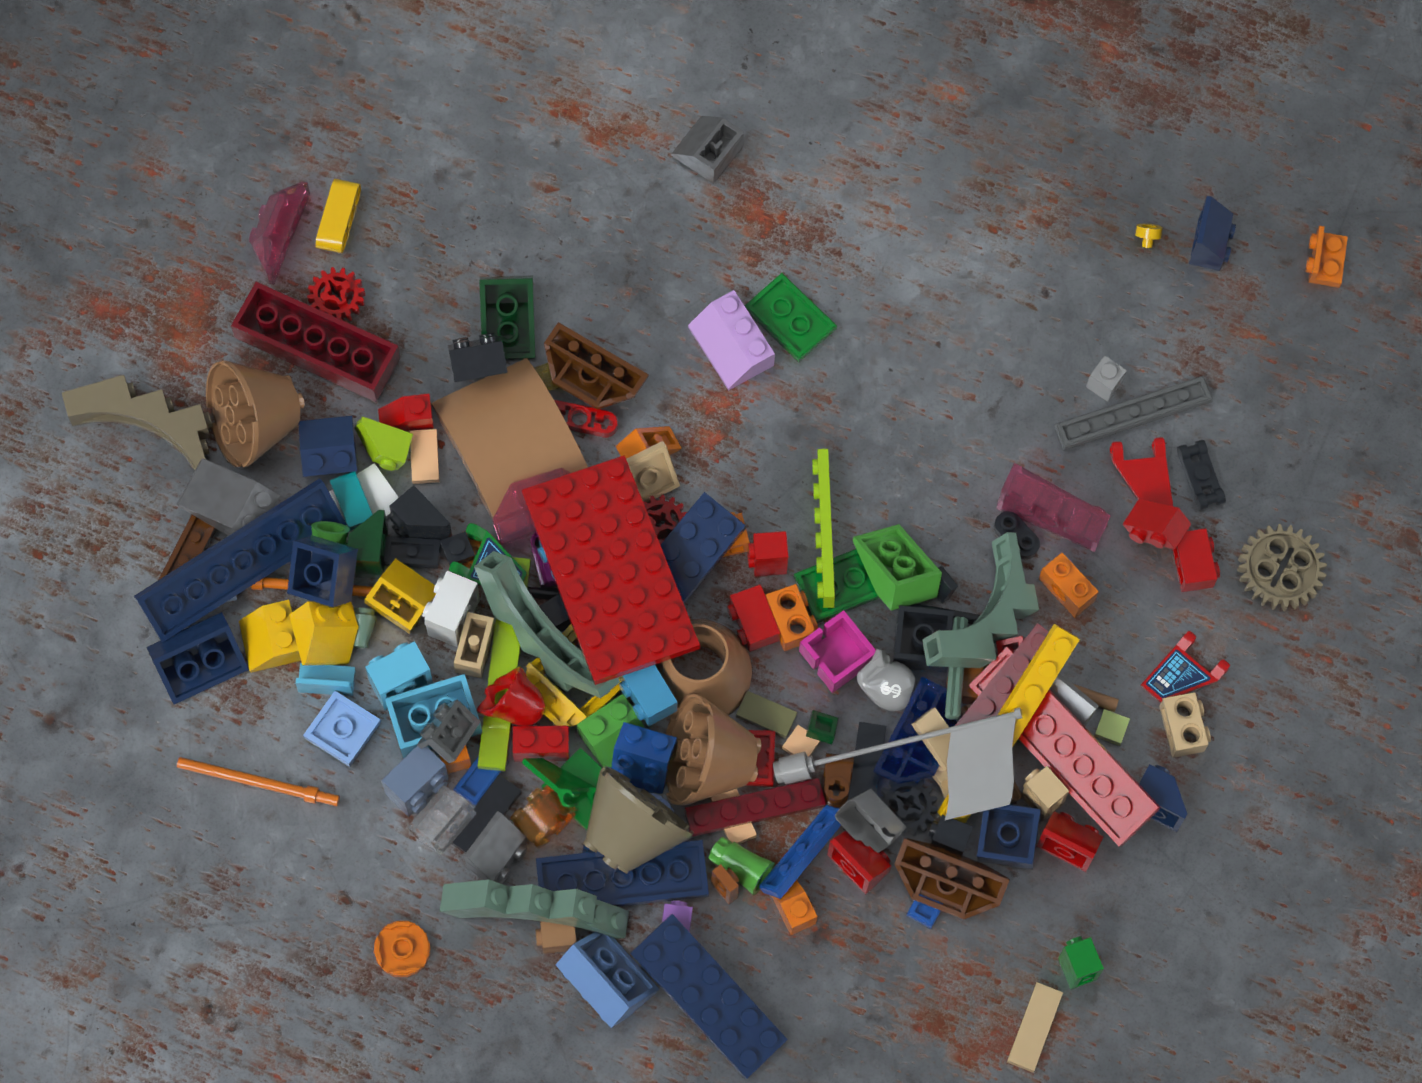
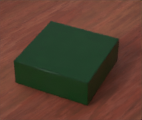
M812 710L806 737L832 745L839 718Z

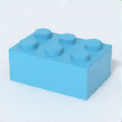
M465 674L385 698L403 758L417 747L418 742L422 738L420 735L421 731L426 725L433 722L435 719L433 714L441 704H449L458 699L479 719ZM481 724L478 725L471 737L482 734Z

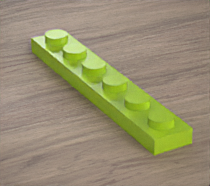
M817 449V459H812L813 475H818V483H813L814 499H819V508H814L815 524H820V532H815L816 549L821 548V557H816L817 573H822V582H817L818 598H823V608H834L835 592L828 449Z

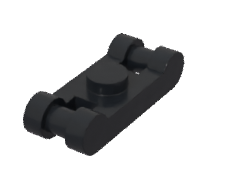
M1196 441L1195 445L1188 447L1186 444L1178 446L1177 453L1197 508L1202 510L1208 508L1210 504L1216 503V505L1226 503L1224 491L1218 482L1205 441ZM1198 455L1199 461L1192 463L1190 457ZM1210 488L1211 493L1205 495L1202 490Z

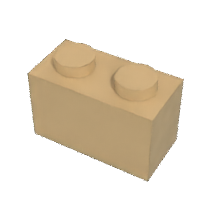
M467 612L454 660L455 673L482 679L494 635L495 621L493 617Z

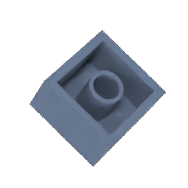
M417 746L381 781L385 794L409 817L412 813L418 814L428 803L426 800L433 793L439 794L447 786L448 783L446 781L449 778L446 765L427 746L423 749Z

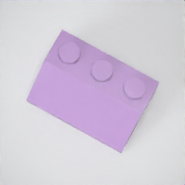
M734 290L711 302L688 324V328L728 391L774 366V351Z

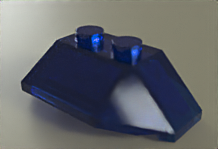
M921 677L888 742L918 735L911 724L934 707L948 727L955 726L957 724L956 720H950L945 717L947 688ZM920 740L884 749L873 772L897 784L933 777L940 765L925 743Z

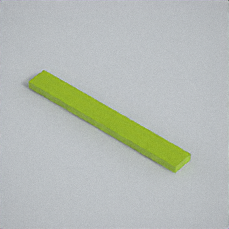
M513 557L527 572L524 584L528 589L531 559ZM498 619L495 621L487 687L493 684L497 678L506 675L519 666L521 647L513 626ZM508 689L499 691L495 695V705ZM484 716L478 769L506 771L512 723L499 718Z

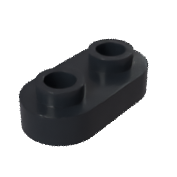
M1010 511L1002 512L996 517L994 523L996 535L1000 537L1007 532L1016 533L1021 559L1028 560L1035 557L1040 547V541L1016 513ZM1010 521L1013 526L1006 527L1003 522ZM1022 541H1029L1031 546H1023Z

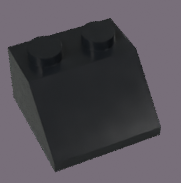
M414 485L389 505L391 512L390 520L394 524L392 528L399 537L437 539L441 541L452 536L450 522Z

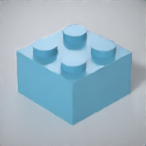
M415 641L410 644L407 642L400 644L393 650V653L385 657L380 655L373 658L369 665L365 667L369 682L384 710L387 709L385 698L433 684L430 668Z

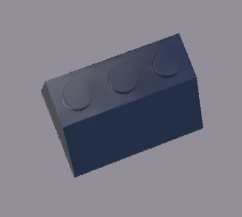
M222 612L178 632L163 643L158 641L146 647L173 705L249 670Z

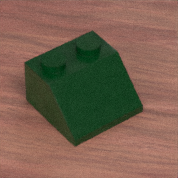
M385 510L375 512L349 533L348 543H343V545L358 549L354 577L379 579L384 573L385 542L389 529Z

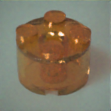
M546 785L542 790L539 788L535 789L526 799L529 803L524 808L520 807L510 819L526 838L539 849L550 842L547 838L548 836L558 835L576 815L574 812L577 809L575 807H564L560 802L558 794Z

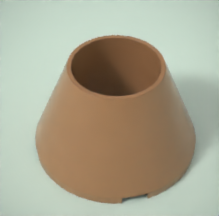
M690 619L700 647H705L715 652L723 663L722 668L712 677L693 680L681 675L672 664L673 659L655 664L678 704L687 695L697 694L705 697L729 716L741 705L746 692L750 688L752 665L749 653L745 645H742L738 636L726 626L707 619ZM677 708L675 713L667 717L676 719L680 708Z

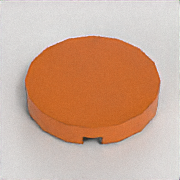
M398 920L387 924L377 935L374 942V954L378 965L385 973L394 977H409L417 974L425 967L430 957V943L425 931L415 923Z

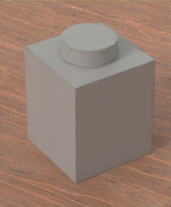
M1104 356L1089 376L1086 388L1108 402L1123 382L1127 370Z

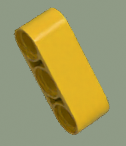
M336 178L333 180L318 229L316 248L341 254L344 252L359 202L361 184Z

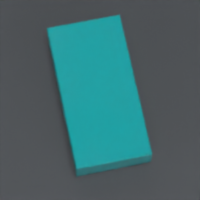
M355 471L330 480L350 530L357 528L373 515Z

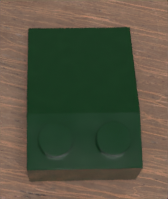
M533 275L480 277L481 334L494 332L495 336L501 337L505 359L535 358Z

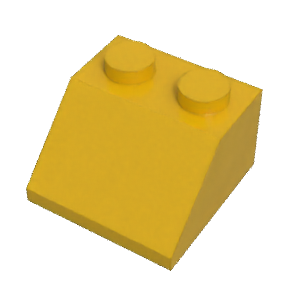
M289 600L261 606L239 620L250 673L301 661L289 616L293 612Z
M308 601L289 614L302 665H347L350 662L358 630L352 602L330 607Z

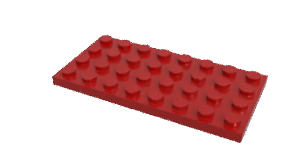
M625 455L522 489L524 501L595 685L700 649V643Z

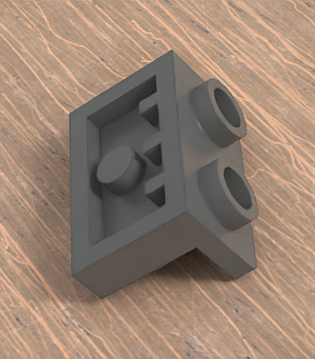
M458 699L449 704L443 703L435 710L433 714L435 719L421 731L420 735L422 738L417 744L420 749L430 745L448 763L457 759L481 722Z

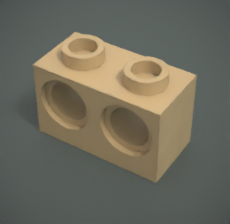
M1196 693L1163 698L1159 707L1172 758L1205 752L1209 745L1208 743L1211 742V736L1208 726L1203 725L1202 716H1204L1202 701L1197 700ZM1177 708H1186L1190 715L1186 717L1181 716L1177 712ZM1183 734H1193L1196 738V742H1187L1184 739Z
M1046 766L1041 771L1038 768L1025 778L1026 782L1023 785L1022 798L1031 808L1041 809L1040 819L1044 821L1064 804L1069 790Z

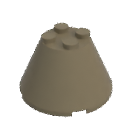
M604 765L601 768L586 839L583 844L596 853L598 851L604 855L602 860L613 869L618 868L627 874L629 871L690 839L694 831L688 832L687 829L690 826L644 788L638 792V789L630 783L628 777L611 767Z

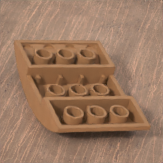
M527 358L508 366V373L487 376L431 403L454 449L457 450L478 490V494L502 539L533 525L522 495V489L588 468L559 408Z

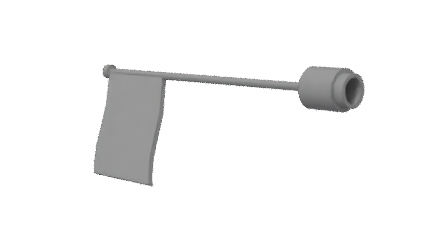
M1019 707L1015 708L1014 712L815 761L812 756H807L806 752L780 757L779 761L773 762L774 774L778 784L784 782L787 785L811 779L812 773L816 772L815 766L951 733L947 757L949 800L945 820L1010 805L1014 787L1012 745L1016 719L1023 718L1022 712Z

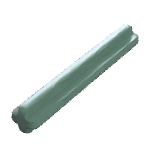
M954 617L952 630L966 628L968 625L967 618ZM949 667L945 717L950 720H958L960 718L963 667Z

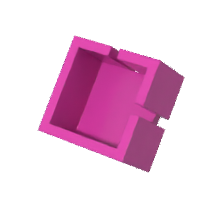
M844 610L825 623L823 631L821 628H818L800 641L799 652L813 670L818 668L817 675L832 693L857 676L858 672L872 660L876 651Z

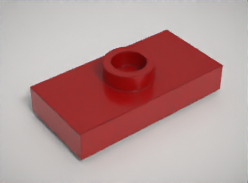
M748 730L756 738H760L761 749L757 754V778L754 782H748L745 786L773 787L775 731Z

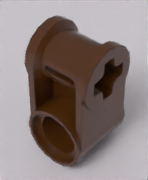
M826 753L825 758L839 754ZM854 757L825 764L823 796L826 805L841 808L847 802ZM833 790H839V796L833 795Z

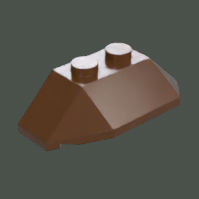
M559 322L544 342L552 383L597 410L635 398L649 377V374Z
M904 838L894 864L911 899L961 919H967L1000 906L1010 880L983 863L935 844Z

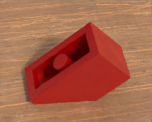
M430 394L403 396L378 409L380 423L409 433L413 430L434 429Z

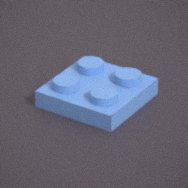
M334 691L303 736L309 742L350 767L380 725L381 720Z

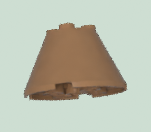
M221 361L212 365L207 376L206 404L207 408L212 407L215 423H212L213 427L211 429L222 454L233 466H250L292 430L299 427L300 409H303L305 405L304 398L301 393L296 392L289 375L283 376L230 361Z
M690 694L684 697L677 705L680 711L676 719L670 718L665 733L677 737L667 769L665 783L669 790V793L665 794L667 799L675 805L684 806L744 787L748 782H754L758 775L756 762L757 754L761 749L760 738H756L750 731L705 697L697 694Z

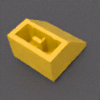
M395 558L365 598L364 604L410 634L421 619L426 604L433 601L436 595L434 593L435 585Z

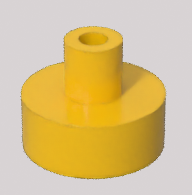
M1137 224L1135 236L1143 238L1142 247L1152 248L1153 239H1161L1163 227L1154 224Z

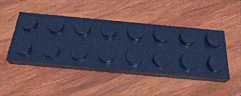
M319 478L134 595V598L163 643L290 562L293 541L312 536L311 525L313 523L329 521L345 526L347 524L324 482Z

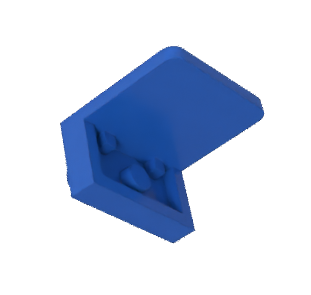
M624 722L614 746L611 768L628 777L630 783L635 787L644 788L649 793L662 794L665 789L668 764L674 751L677 737Z

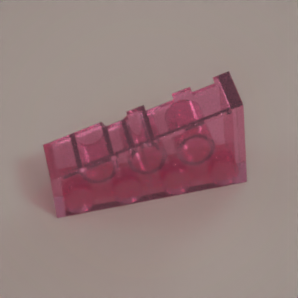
M1016 463L1013 464L1003 485L996 509L1003 512H1014L1023 521L1095 552L1110 519V515L1102 508L1090 505Z

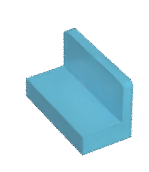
M300 663L299 678H296L295 684L300 693L332 695L336 691L343 696H353L356 668L337 665H302Z

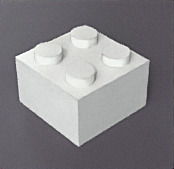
M447 571L444 578L440 577L434 588L436 595L433 602L426 604L422 616L425 617L424 625H426L428 636L458 648L467 612H475L480 597L477 582Z

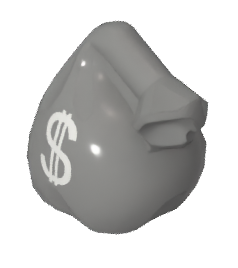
M876 649L872 660L858 672L857 682L865 694L877 706L889 711H900L905 709L909 703L915 684V676L906 665L898 661L891 662V658L886 654L885 650Z

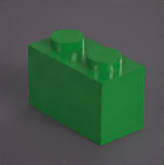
M1082 936L1067 941V946L1063 948L1058 960L1070 989L1072 990L1096 981L1104 968L1091 937L1083 940Z

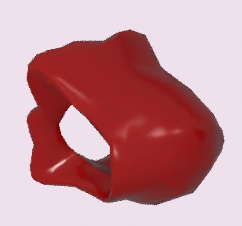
M519 666L506 675L497 678L493 684L485 688L486 698L477 707V712L480 715L499 718L518 726H531L543 717L545 702L540 690L527 678L524 669ZM508 689L495 705V695L499 691Z

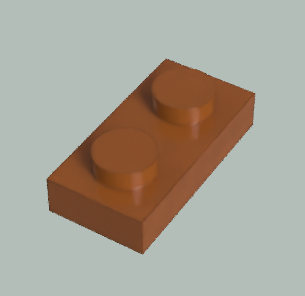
M720 864L712 871L711 884L724 900L731 904L738 898L739 885L737 882H739V879L730 868L725 870Z

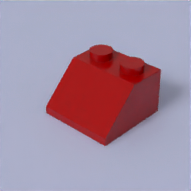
M1054 811L1036 847L1086 872L1104 836L1100 835V832L1090 825L1082 826L1074 822L1075 819L1071 815L1064 812L1058 814Z
M846 830L834 837L829 843L827 855L865 894L890 873L892 866L889 863L891 860L885 852L880 851L877 853L871 846H866L861 840H855Z

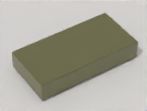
M750 691L746 692L736 714V718L764 730L775 731L776 735L785 739L797 716L796 711Z

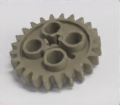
M1278 524L1276 531H1273L1269 525L1265 530V534L1259 529L1255 534L1256 538L1250 536L1247 540L1249 545H1243L1241 551L1244 554H1240L1238 561L1244 564L1239 565L1237 571L1245 574L1240 577L1239 581L1248 582L1244 591H1254L1252 600L1260 596L1262 598L1261 606H1264L1269 601L1271 602L1272 610L1276 608L1277 604H1281L1283 611H1286L1289 604L1296 610L1299 606V601L1303 605H1307L1308 597L1314 599L1317 595L1316 590H1321L1323 584L1320 581H1324L1326 574L1321 571L1325 570L1327 564L1319 561L1323 559L1325 554L1316 553L1320 544L1311 545L1309 543L1312 535L1303 538V529H1300L1295 534L1293 533L1292 525L1288 527L1287 531H1283L1281 524ZM1270 546H1277L1282 553H1273L1270 550ZM1293 548L1294 551L1276 586L1271 587L1270 584L1288 549ZM1294 559H1302L1306 563V566H1298L1294 562ZM1264 568L1268 570L1270 576L1264 577L1260 575L1258 569ZM1282 581H1290L1293 583L1294 589H1287Z

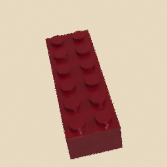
M255 282L231 324L234 338L374 402H377L401 358L398 345L259 282Z

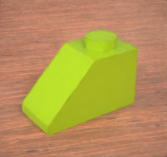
M362 417L355 423L354 429L372 462L378 463L381 468L390 471L398 470L405 464L413 436L412 433L366 417Z

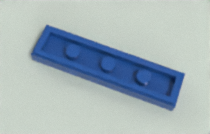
M826 805L760 884L759 888L763 893L779 899L783 897L840 828L841 824L835 818L839 808Z

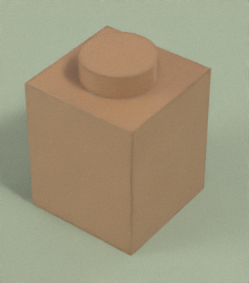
M540 921L541 929H535L537 946H543V954L565 952L576 943L575 927Z

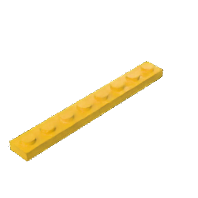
M1056 624L1050 629L998 715L1014 712L1015 708L1020 707L1023 718L1016 719L1012 747L1080 640L1077 636ZM949 793L937 811L940 816H946ZM971 814L952 819L966 823Z

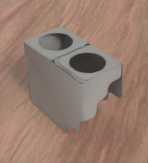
M872 789L847 801L835 814L836 820L855 840H861L866 846H871L877 853L889 847L907 828ZM885 827L889 833H894L895 836H886L881 828Z

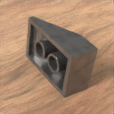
M202 458L181 495L177 506L229 536L272 509L280 495L250 478Z

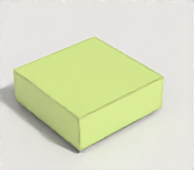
M1104 709L1094 737L1120 746L1130 718Z

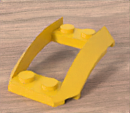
M570 624L562 634L576 646L579 642L573 626ZM537 657L526 666L527 678L540 690L544 698V715L556 726L571 727L577 725L604 707L621 690L618 683L602 698L594 696L583 707L579 708L545 676L546 673L540 658Z

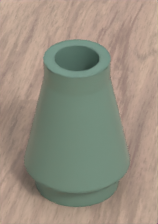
M355 607L353 609L358 630L353 647L368 648L377 620L375 610Z

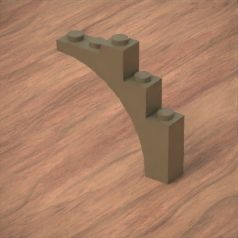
M124 375L62 392L67 415L72 426L92 422H118L138 426L154 432L170 442L187 458L194 470H196L202 458L206 459L205 455L210 454L206 439L211 438L208 428L213 427L209 411L203 413L201 404L175 411L171 397L165 398L162 389L137 396L133 383H127Z

